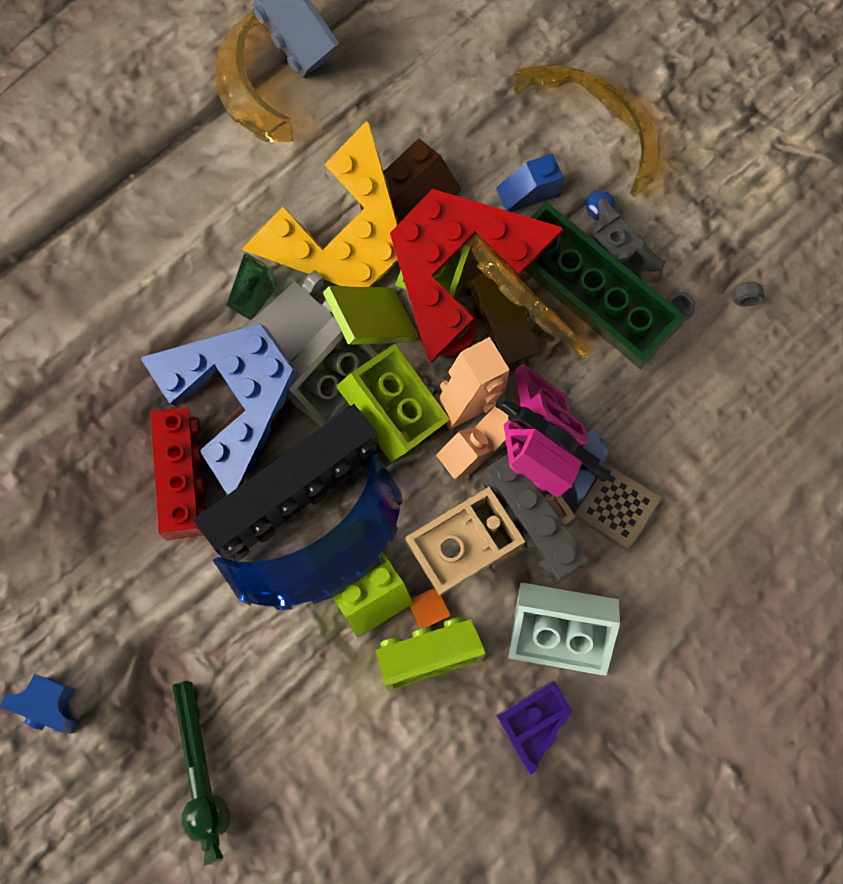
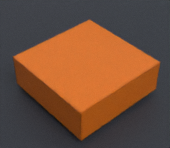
M435 588L412 598L413 604L409 607L420 629L432 627L451 618L442 597L439 596Z

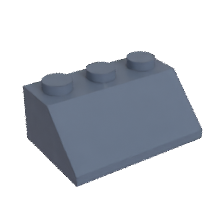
M310 0L254 1L253 12L261 24H266L271 32L272 41L278 48L283 49L288 56V64L294 72H299L302 78L328 61L339 45V42Z

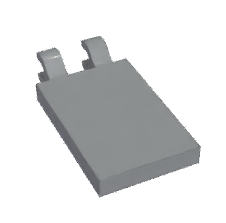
M314 270L306 277L302 286L294 281L244 328L257 324L267 327L283 352L292 362L328 321L334 317L327 300L321 305L313 298L315 294L325 287V284L322 282L323 277Z

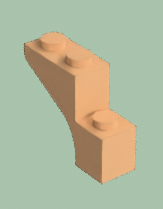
M519 397L509 399L520 407ZM496 406L475 427L459 431L436 455L455 480L472 474L485 460L506 446L503 424L508 421V415L496 408Z

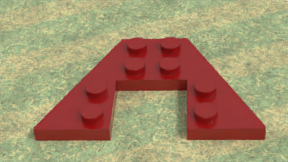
M432 189L390 232L428 360L433 363L475 321L434 276L476 233L520 275L563 232V229L560 226Z

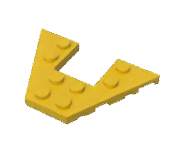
M366 121L324 164L364 207L324 249L285 207H282L242 249L307 274L316 270L323 277V280L340 286L373 287L398 262L390 232L399 223L390 198L391 194L386 176L383 173L381 158L376 148L371 124Z

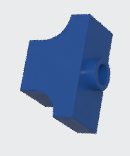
M37 674L33 675L24 691L18 694L6 693L0 705L2 708L26 717L23 722L24 724L42 731L47 726L59 732L72 734L78 722L69 711V702L75 689Z

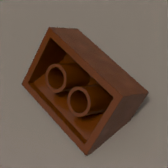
M420 138L383 171L398 223L432 189L455 196L461 191V187L441 155ZM360 204V209L362 211L364 207Z

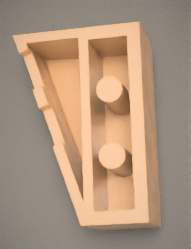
M490 337L460 352L449 370L450 381H443L440 385L443 392L433 396L450 419L445 423L449 430L483 412L487 415L495 407L499 397L505 395L510 369Z

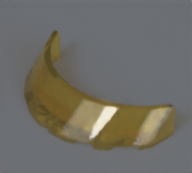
M253 7L230 29L219 48L215 70L217 91L230 117L254 133L255 137L265 142H292L294 135L290 118L276 111L262 100L252 87L245 71L246 34L255 26L266 25L258 21L253 12Z
M542 65L517 70L514 91L518 95L527 87L536 83H540L548 88H558L569 82L578 83L640 137L641 155L638 163L639 170L630 194L636 197L653 182L660 159L658 131L647 108L625 86L602 74L566 66Z

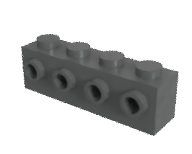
M507 454L485 468L484 481H482L485 489L491 488L525 540L524 547L529 552L532 551L539 560L537 564L543 575L547 579L551 578L554 584L557 585L583 568L588 560L534 482L525 475H518L512 470Z

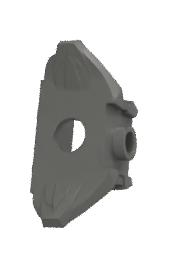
M601 197L598 202L599 223H597L594 231L588 236L633 273L638 270L662 272L666 261L658 257L646 245L643 238L640 239L619 217L620 214L609 205L606 197Z

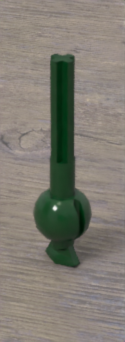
M187 680L172 685L192 799L183 809L181 826L184 834L190 840L200 841L201 849L204 851L203 864L206 866L222 862L223 855L219 849V836L223 835L229 826L230 810L222 797L212 794L193 684Z

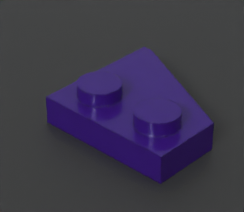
M551 681L496 714L499 723L530 775L537 770V764L546 749L550 748L557 737V731L565 724L572 710L556 682Z

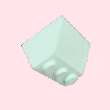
M521 582L515 608L508 658L607 676L620 626L619 599Z

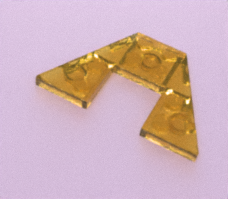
M477 233L469 241V245L473 251V257L479 262L477 267L490 280L493 279L498 285L502 283L499 290L511 302L516 303L519 307L523 304L536 316L535 322L546 333L548 332L552 336L556 334L585 359L593 350L550 306L541 301L511 270L512 268Z

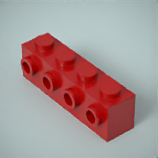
M188 407L150 412L158 533L166 541L203 536V533L193 521V519L207 510L201 503V495L205 494L206 489L203 476H199L198 466L203 464V455L199 451L201 447L197 446L196 435L201 434L199 418L194 417Z

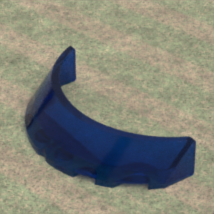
M375 453L371 456L368 480L358 501L345 518L319 540L301 550L276 559L258 562H239L216 557L213 559V562L239 601L249 606L252 603L275 607L276 610H291L292 605L309 601L313 605L343 592L350 584L358 582L379 562L380 558L378 555L388 541H393L397 533L396 523L399 517L400 505L403 504L402 493Z

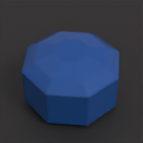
M594 191L587 198L586 213L594 220H599L598 202L601 197H606L609 205L615 209L614 197L607 191Z

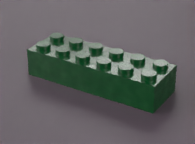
M545 201L530 218L560 226L563 232L524 271L641 370L682 326L685 315Z

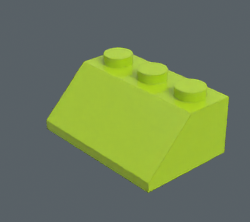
M396 344L351 372L336 386L350 406L355 404L376 430L379 446L390 462L411 450L450 420Z
M456 617L443 623L444 628L432 631L431 627H425L412 632L413 638L400 641L399 637H394L380 642L381 648L375 649L387 691L389 692L481 662L485 656V651L472 620L463 621L462 617Z

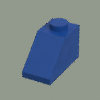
M552 153L525 162L498 185L496 191L505 210L513 212L560 196L564 176Z

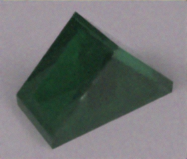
M245 253L226 306L252 320L277 288L272 268L250 254Z

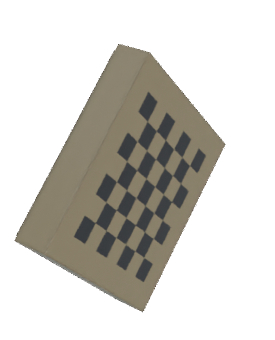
M607 464L605 468L611 471L610 477L604 482L597 479L574 515L577 520L625 551H628L662 498Z

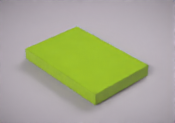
M328 286L323 292L348 345L413 343L419 337L394 288Z

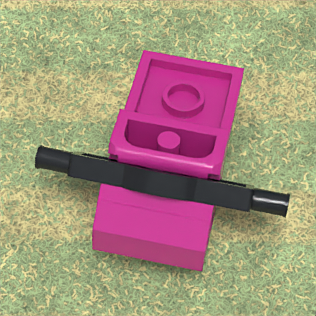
M525 364L519 366L514 372L520 407L505 395L499 397L495 404L496 408L508 415V421L503 426L509 457L508 462L512 470L518 475H525L540 490H547L557 498L573 485L579 470L590 472L600 481H606L610 477L611 471L599 464V458L583 448L586 447L589 441L585 424L572 416L567 395Z

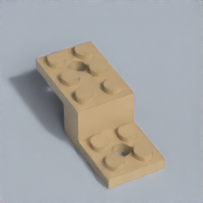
M490 487L405 537L406 543L439 596L488 566L492 565L495 569L526 550L524 547L525 540ZM539 489L564 526L575 519V515L561 495L557 498L547 490L542 491ZM448 541L456 542L460 547L459 555L454 558L445 557L441 552L442 545Z

